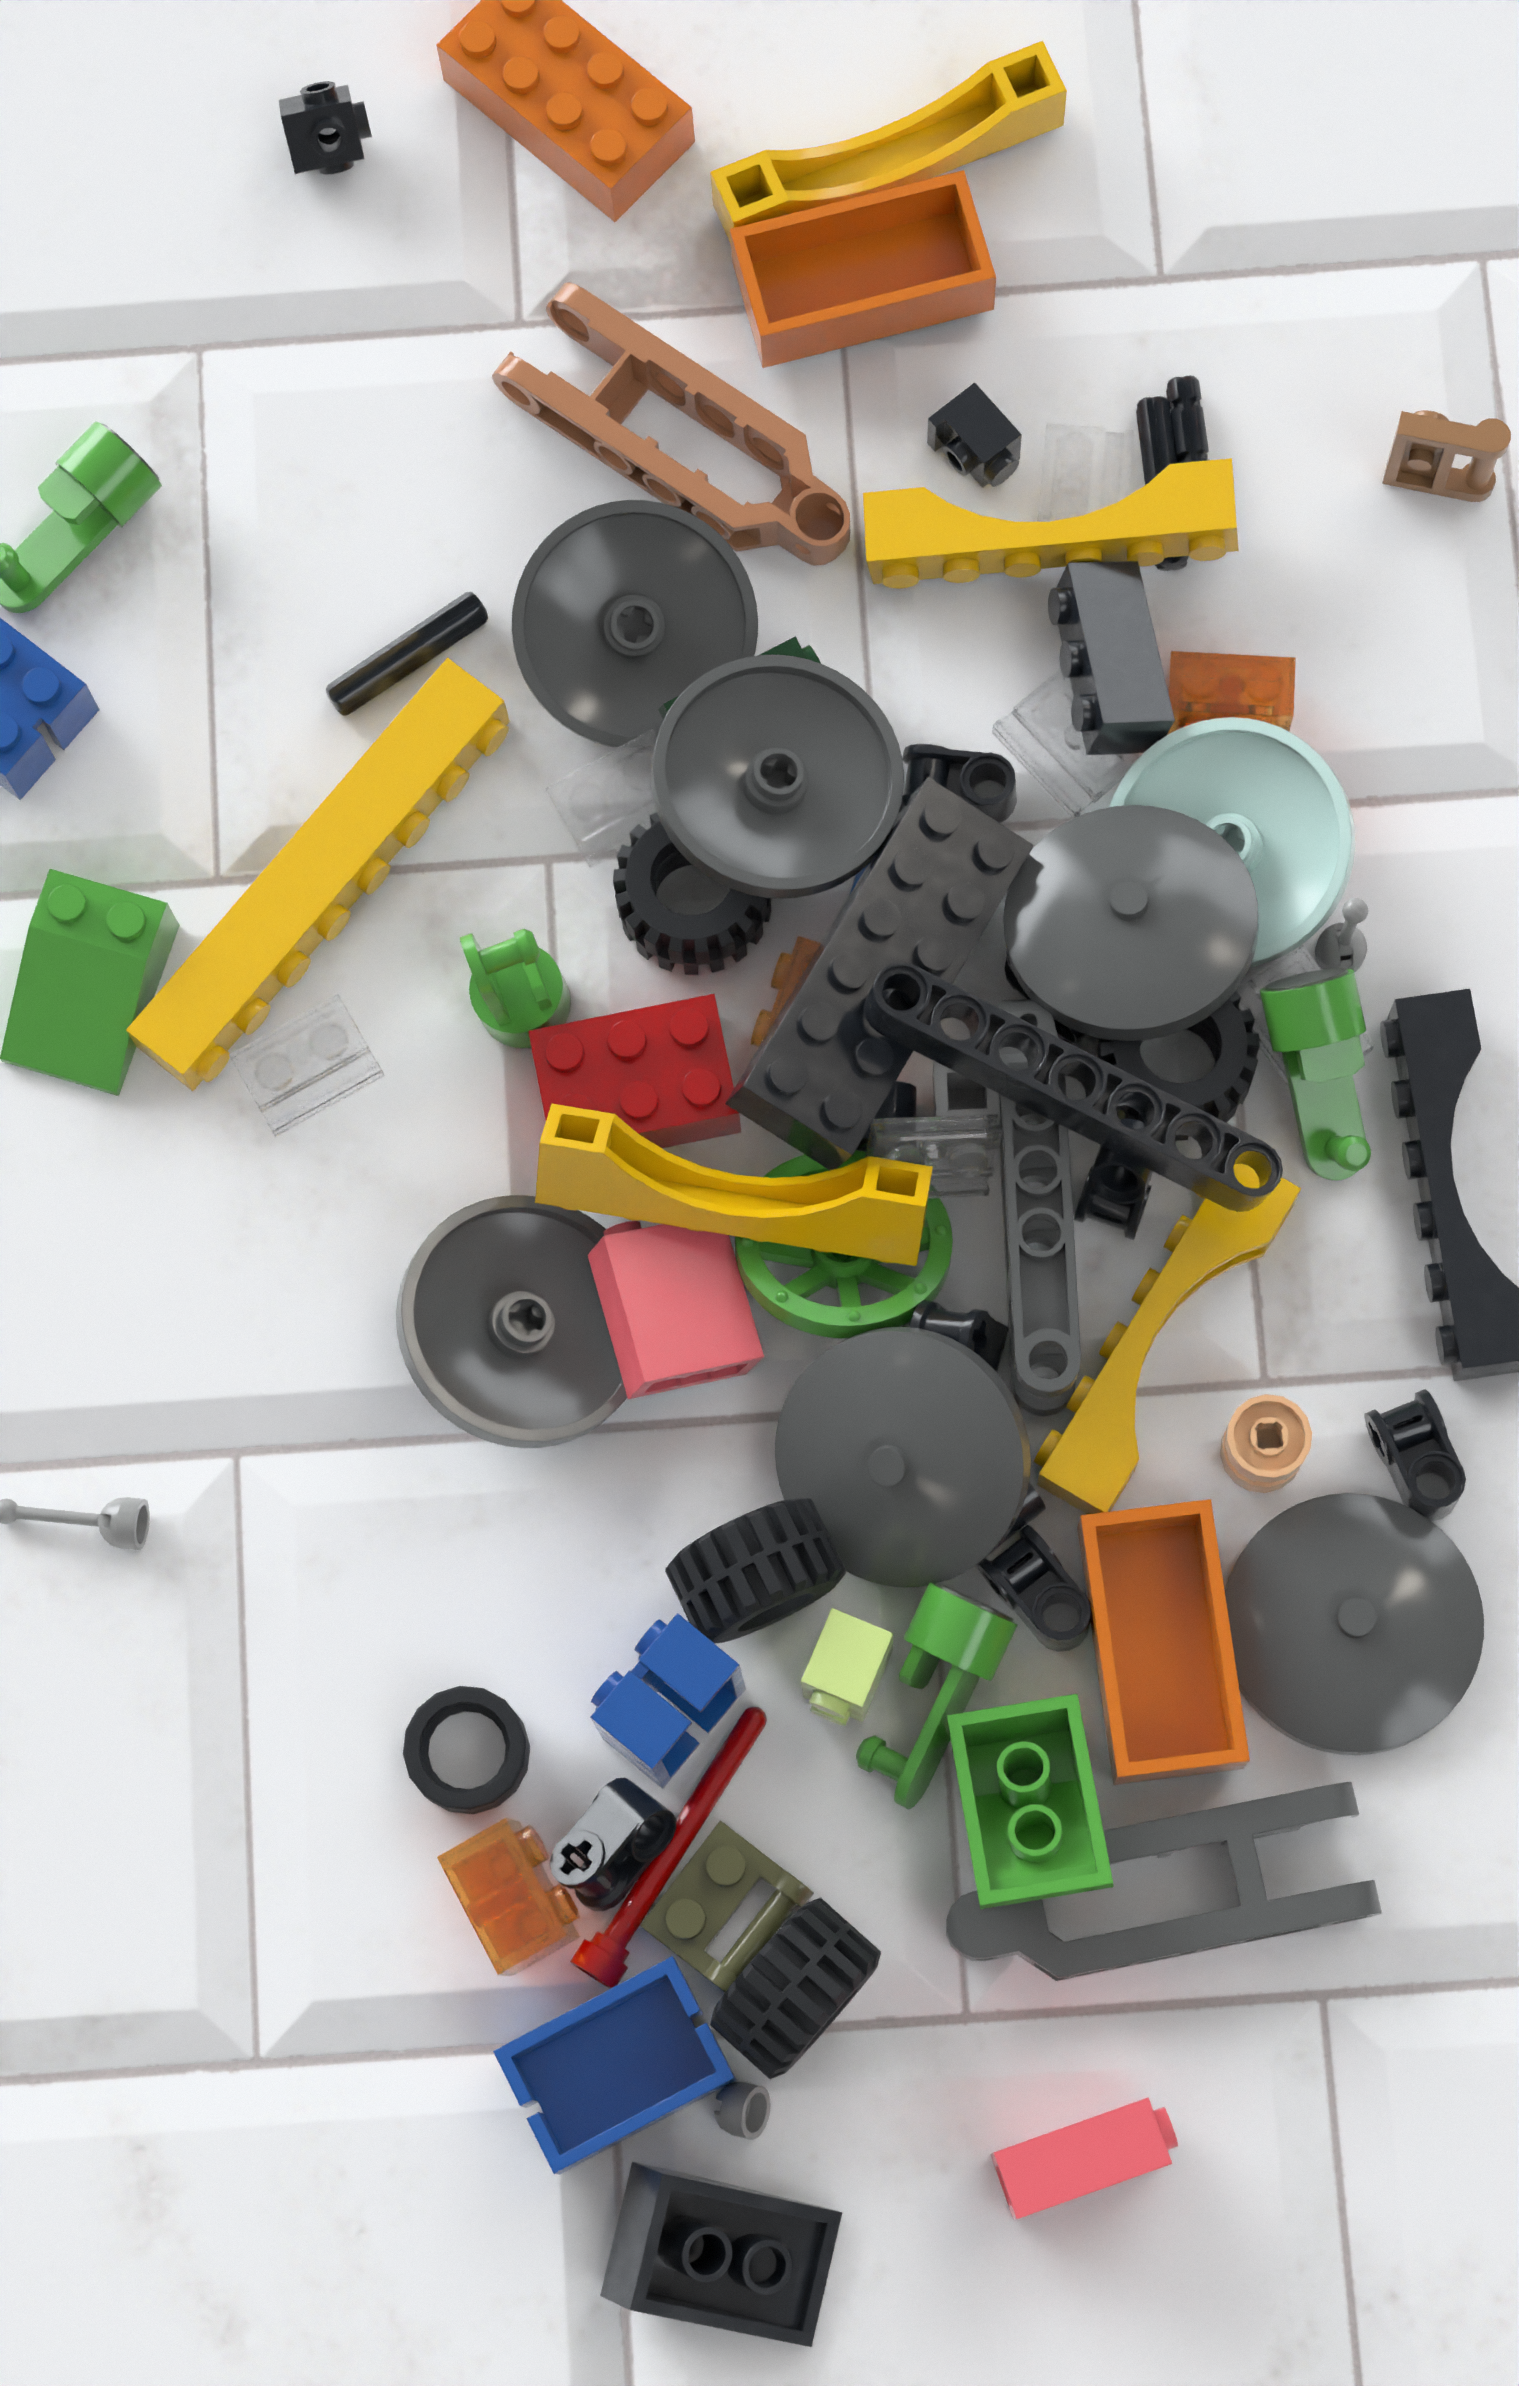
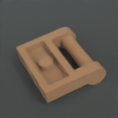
M1422 410L1415 413L1401 411L1382 484L1469 502L1484 501L1491 495L1495 486L1496 475L1494 467L1497 459L1501 458L1508 449L1511 441V431L1508 425L1496 418L1485 419L1477 426L1449 421L1446 416L1434 411ZM1455 454L1472 457L1471 462L1463 469L1452 467Z

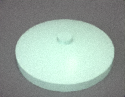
M1236 717L1215 718L1185 726L1168 734L1146 750L1130 767L1115 791L1109 806H1153L1185 814L1213 829L1234 848L1251 876L1258 902V940L1250 967L1268 963L1287 955L1310 939L1332 915L1350 879L1355 853V828L1350 804L1340 781L1324 759L1306 742L1289 731L1264 721Z

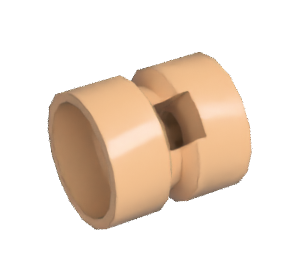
M1264 1394L1248 1399L1236 1409L1222 1437L1220 1457L1225 1472L1234 1483L1248 1491L1268 1493L1282 1489L1295 1478L1311 1449L1312 1431L1308 1417L1297 1404L1283 1396Z

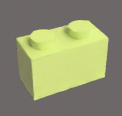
M831 1608L801 1679L803 1697L809 1699L808 1703L812 1705L810 1711L826 1720L846 1726L849 1717L863 1722L893 1652V1633Z

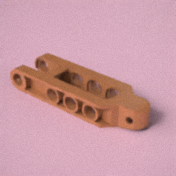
M564 283L547 304L546 312L562 332L613 366L589 397L552 371L548 375L544 374L528 362L514 356V353L511 351L492 374V379L498 389L517 406L662 503L682 509L701 519L717 531L736 552L779 545L800 560L816 566L826 565L835 560L850 542V512L847 504L837 492L813 475L807 439L804 433L576 284ZM650 390L780 476L782 490L772 503L751 504L747 501L743 506L708 483L707 474L699 469L693 473L660 451L656 440L650 436L644 440L621 424L645 393Z

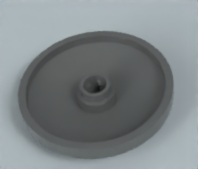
M623 500L597 505L578 513L554 529L542 541L525 566L519 580L513 602L511 632L517 664L523 679L533 696L551 717L573 733L592 742L622 749H646L655 747L663 722L658 709L664 703L679 696L690 684L710 670L727 662L755 655L758 638V612L753 587L743 564L731 546L717 531L696 516L674 506L647 500Z
M757 655L727 662L710 670L690 684L675 700L661 724L656 739L651 763V788L657 814L668 837L678 851L703 874L728 888L745 894L765 898H798L824 892L844 883L865 868L878 854L894 826L900 809L904 789V768L899 743L891 724L877 703L855 682L830 667L808 659L786 655Z
M1142 805L1114 806L1085 813L1062 824L1042 838L1032 848L1010 885L1003 915L1008 958L1019 984L1028 997L1051 1013L1053 1019L1064 1026L1093 1037L1119 1041L1148 1040L1171 1035L1197 1024L1219 1009L1240 986L1250 968L1257 946L1259 928L1258 902L1255 887L1244 862L1234 848L1213 829L1192 817L1165 808Z
M509 1195L482 1200L466 1206L450 1215L427 1236L412 1257L403 1276L397 1299L396 1326L400 1350L414 1383L422 1395L443 1417L467 1433L491 1443L517 1448H542L566 1443L589 1433L607 1420L627 1399L588 1259L590 1251L604 1236L603 1232L606 1229L601 1224L579 1210H566L557 1206L535 1203V1196Z
M885 1327L869 1330L852 1336L822 1353L803 1371L789 1391L778 1420L775 1438L776 1472L784 1500L811 1499L846 1571L854 1576L881 1585L921 1587L927 1586L929 1582L936 1584L937 1582L950 1580L968 1571L985 1559L1007 1537L1023 1508L1028 1491L1031 1467L1030 1444L1021 1411L1009 1388L996 1371L971 1349L952 1338L920 1328Z
M1356 1493L1330 1494L1301 1502L1271 1519L1254 1535L1237 1559L1226 1585L1225 1596L1239 1690L1250 1706L1267 1723L1288 1738L1307 1747L1340 1755H1367L1390 1751L1404 1746L1429 1732L1451 1713L1463 1698L1477 1671L1484 1640V1614L1478 1585L1472 1570L1463 1554L1442 1529L1427 1517L1399 1502L1379 1496Z

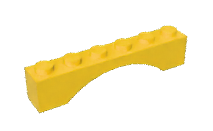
M1042 40L987 62L969 78L937 100L879 129L844 141L818 147L794 150H764L711 171L713 207L731 244L730 229L930 179L1064 126L1067 90Z
M1232 458L1169 464L1148 484L1117 503L1086 515L1050 522H1014L978 515L948 503L925 487L863 493L867 566L873 584L883 583L884 586L889 588H908L918 584L919 580L944 578V580L952 583H966L978 579L980 574L1002 572L1011 577H1030L1038 574L1041 569L1066 567L1068 563L1138 561L1139 566L1143 567L1159 564L1164 558L1189 556L1191 559L1198 561H1211L1223 557L1226 552L1239 551Z
M551 1104L539 1142L535 1203L557 1206L566 1210H581L623 1217L632 1221L641 1220L683 1227L692 1231H707L749 1238L758 1242H773L809 1248L818 1252H833L875 1259L884 1263L917 1266L933 1167L868 1156L845 1167L809 1176L768 1178L736 1175L703 1167L667 1152L639 1135L615 1114Z
M1234 1164V1175L1239 1183L1248 1188H1259V1177L1255 1170L1248 1165ZM1281 1177L1277 1187L1259 1206L1244 1212L1226 1209L1195 1193L1203 1198L1204 1201L1193 1220L1182 1214L1163 1246L1171 1251L1172 1254L1161 1273L1150 1267L1131 1299V1301L1140 1305L1128 1326L1117 1321L1101 1347L1099 1354L1108 1359L1096 1380L1085 1375L1070 1398L1066 1408L1075 1413L1063 1435L1052 1429L1033 1461L1042 1467L1037 1480L1038 1486L1085 1514L1111 1512L1135 1472L1139 1461L1135 1433L1136 1389L1142 1365L1155 1337L1175 1310L1204 1284L1235 1266L1265 1255L1295 1205L1301 1191L1300 1187Z

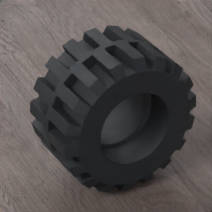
M657 812L649 815L651 827L646 830L638 824L629 833L631 846L621 845L617 855L619 869H614L613 885L619 918H621L623 930L628 940L636 941L638 952L647 960L653 955L656 956L659 967L672 972L675 963L682 964L685 975H698V965L710 964L712 973L724 970L723 959L732 956L736 963L747 956L746 945L748 942L757 945L764 934L763 922H769L772 910L771 898L749 895L730 888L724 900L706 913L684 915L665 907L656 896L660 884L671 872L692 864L672 843L660 822Z
M1235 991L1214 1013L1186 1029L1201 1037L1209 1046L1214 1057L1213 1069L1198 1080L1188 1083H1175L1155 1075L1146 1066L1140 1054V1046L1144 1040L1119 1041L1100 1038L1097 1058L1227 1123L1235 1115L1237 1106L1239 1104L1243 1105L1248 1095L1258 1064L1259 1033H1253L1252 1029L1255 1019L1250 1008L1243 1011L1240 1010L1241 996ZM1127 1105L1116 1107V1111L1121 1108L1125 1112L1124 1119L1129 1118L1143 1122L1142 1116L1133 1107ZM1184 1134L1175 1135V1141L1188 1140L1189 1136Z
M807 1498L775 1502L715 1528L683 1548L668 1564L665 1572L689 1623L713 1643H724L763 1629L814 1603L836 1587L846 1574V1568L814 1502Z
M822 1898L808 1902L775 1933L731 1984L716 2004L710 2026L766 2077L773 2079L783 2075L816 2042L878 1967L881 1951Z

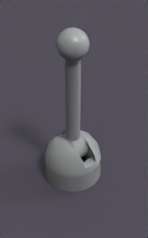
M1352 898L1344 904L1342 909L1345 922L1327 927L1318 938L1315 956L1322 969L1347 968L1356 972L1363 964L1367 953V942L1361 930L1356 928V926L1366 919L1368 907L1363 900ZM1350 955L1349 960L1340 961V956Z
M131 1497L112 1500L106 1504L100 1514L18 1506L15 1501L6 1498L0 1500V1523L10 1524L16 1519L96 1526L99 1527V1532L104 1540L111 1546L122 1549L141 1550L148 1535L150 1511L146 1499Z

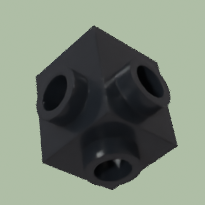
M331 81L317 82L303 87L300 90L301 95L279 100L281 120L295 174L319 169L321 174L341 173L351 169L354 166L353 161L365 159L361 139L372 137L364 101L352 103L348 85L336 87L335 83Z

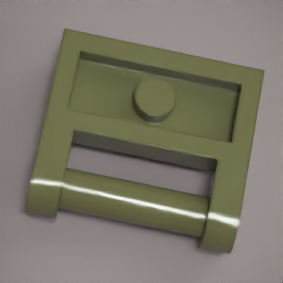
M720 1820L641 1923L640 1927L719 1989L726 1992L758 1952L775 1935L796 1906L801 1908L805 1905L814 1892ZM763 1879L776 1890L723 1960L718 1962L705 1951L759 1880Z

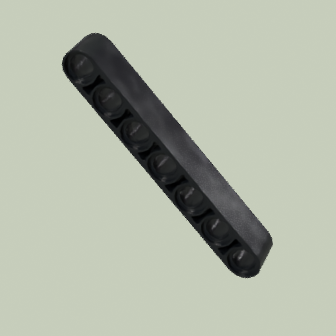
M900 962L884 967L876 976L866 996L864 1004L865 1017L870 1026L880 1034L1226 1209L1236 1212L1254 1209L1270 1195L1281 1181L1283 1173L1281 1158L1276 1150L1266 1142L915 965ZM887 989L903 991L912 1001V1008L905 1011L892 1009L883 999L882 992ZM955 1018L962 1021L970 1031V1038L967 1040L950 1038L943 1031L941 1020ZM1004 1047L1018 1049L1026 1057L1028 1068L1024 1070L1009 1068L1000 1058L999 1049ZM1064 1076L1076 1078L1085 1088L1086 1098L1075 1100L1067 1097L1059 1088L1058 1078ZM1127 1105L1136 1109L1143 1118L1144 1127L1142 1129L1126 1127L1119 1120L1116 1107ZM1184 1134L1195 1139L1201 1147V1158L1192 1159L1180 1153L1176 1147L1175 1135ZM1234 1164L1248 1165L1255 1170L1259 1177V1188H1248L1239 1183L1234 1175Z

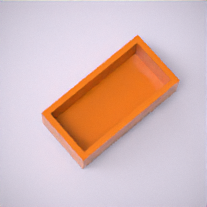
M481 0L436 44L443 80L614 222L695 143L692 107L562 0Z
M964 170L730 229L732 263L762 368L994 310L996 275Z
M1211 1499L1081 1515L1077 1531L1086 1595L1091 1610L1090 1623L1113 1785L1244 1769L1249 1763L1250 1758Z

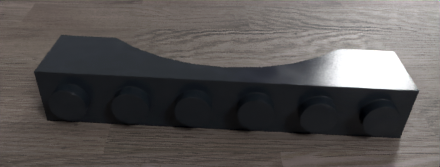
M1463 989L1395 999L1388 1014V1020L1381 1021L1380 1023L1381 1043L1385 1057H1395L1399 1080L1392 1081L1391 1083L1392 1103L1396 1118H1406L1410 1141L1402 1143V1157L1408 1180L1417 1179L1421 1202L1414 1203L1413 1217L1419 1241L1428 1240L1432 1264L1425 1265L1424 1277L1429 1301L1431 1303H1440L1444 1325L1436 1327L1435 1331L1439 1360L1442 1365L1451 1364L1454 1381L1519 1372V1287L1501 1272L1477 1240L1463 1212L1453 1176L1451 1137L1455 1107L1464 1081L1481 1051L1471 990Z

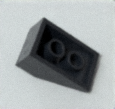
M632 2162L600 2296L631 2311L812 2347L842 2212L692 2174Z

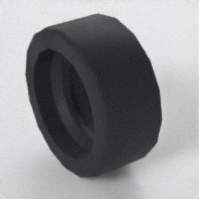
M457 1686L434 1694L417 1708L405 1730L403 1757L409 1778L424 1797L449 1812L477 1814L497 1808L517 1791L528 1771L530 1743L524 1723L505 1699L484 1688ZM461 1712L480 1713L493 1720L501 1730L505 1742L504 1762L497 1775L485 1785L472 1789L454 1788L441 1781L433 1771L428 1755L430 1739L437 1726L449 1716Z

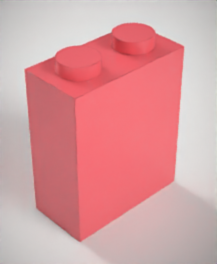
M639 1221L620 1223L609 1227L603 1232L604 1236L590 1251L588 1259L628 1399L746 1375L764 1358L729 1235L707 1231H692L687 1228L665 1224L642 1228Z
M1148 2097L993 2152L990 2155L1012 2218L1019 2219L1172 2164L1168 2150L1178 2147V2142L1165 2107L1153 2110Z

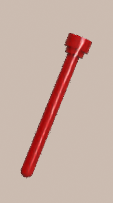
M749 1707L742 1713L676 1818V1831L668 1847L651 1862L637 1879L603 1934L596 1932L591 1941L584 1939L572 1957L571 1964L609 1989L619 1984L628 1969L624 1964L630 1954L625 1949L764 1729L767 1723V1716L761 1708Z

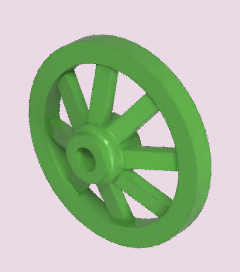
M855 1150L854 1154L838 1168L845 1167L868 1156L889 1158ZM804 1154L778 1165L763 1177L809 1176L830 1170ZM930 1186L919 1252L929 1250L922 1270L916 1278L878 1265L883 1262L875 1259L833 1252H818L809 1248L773 1242H758L735 1236V1257L741 1279L747 1290L772 1316L793 1328L813 1335L848 1339L869 1330L901 1327L911 1321L913 1313L920 1302L924 1300L934 1301L945 1284L950 1269L953 1244L952 1228L942 1201ZM764 1260L811 1269L789 1283L782 1285L767 1268ZM865 1283L894 1294V1296L874 1304L862 1306L857 1285ZM828 1286L837 1289L840 1307L819 1304L806 1298L823 1287Z

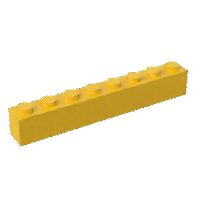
M447 657L126 1029L136 1047L191 1091H194L203 1080L210 1082L216 1078L229 1061L230 1053L228 1050L243 1033L250 1035L262 1025L271 1009L269 1002L283 986L290 988L303 977L311 962L309 956L323 939L331 941L344 929L351 916L349 909L364 892L367 895L372 894L381 886L391 868L388 863L403 846L411 848L422 838L430 824L428 817L442 800L450 802L462 791L470 776L468 770L482 754L490 756L500 747L508 734L509 727L507 725L510 722L505 701Z

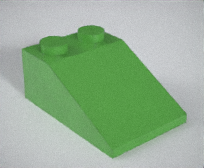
M49 869L28 927L1 1050V1061L119 1096L136 1050V1045L126 1029L154 998L180 926L168 903Z
M1078 1694L947 1715L980 1909L1114 1887Z

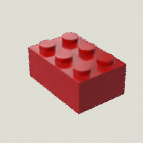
M715 993L528 1031L545 1120H547L551 1104L612 1113L617 1115L639 1135L661 1148L742 1133L739 1112L725 1104L734 1086Z

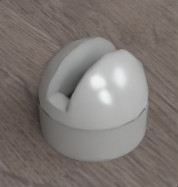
M734 2082L717 2093L716 2099L722 2102L720 2111H714V2118L719 2127L733 2136L750 2140L759 2137L765 2129L770 2115L771 2103L767 2089L763 2086L746 2082Z

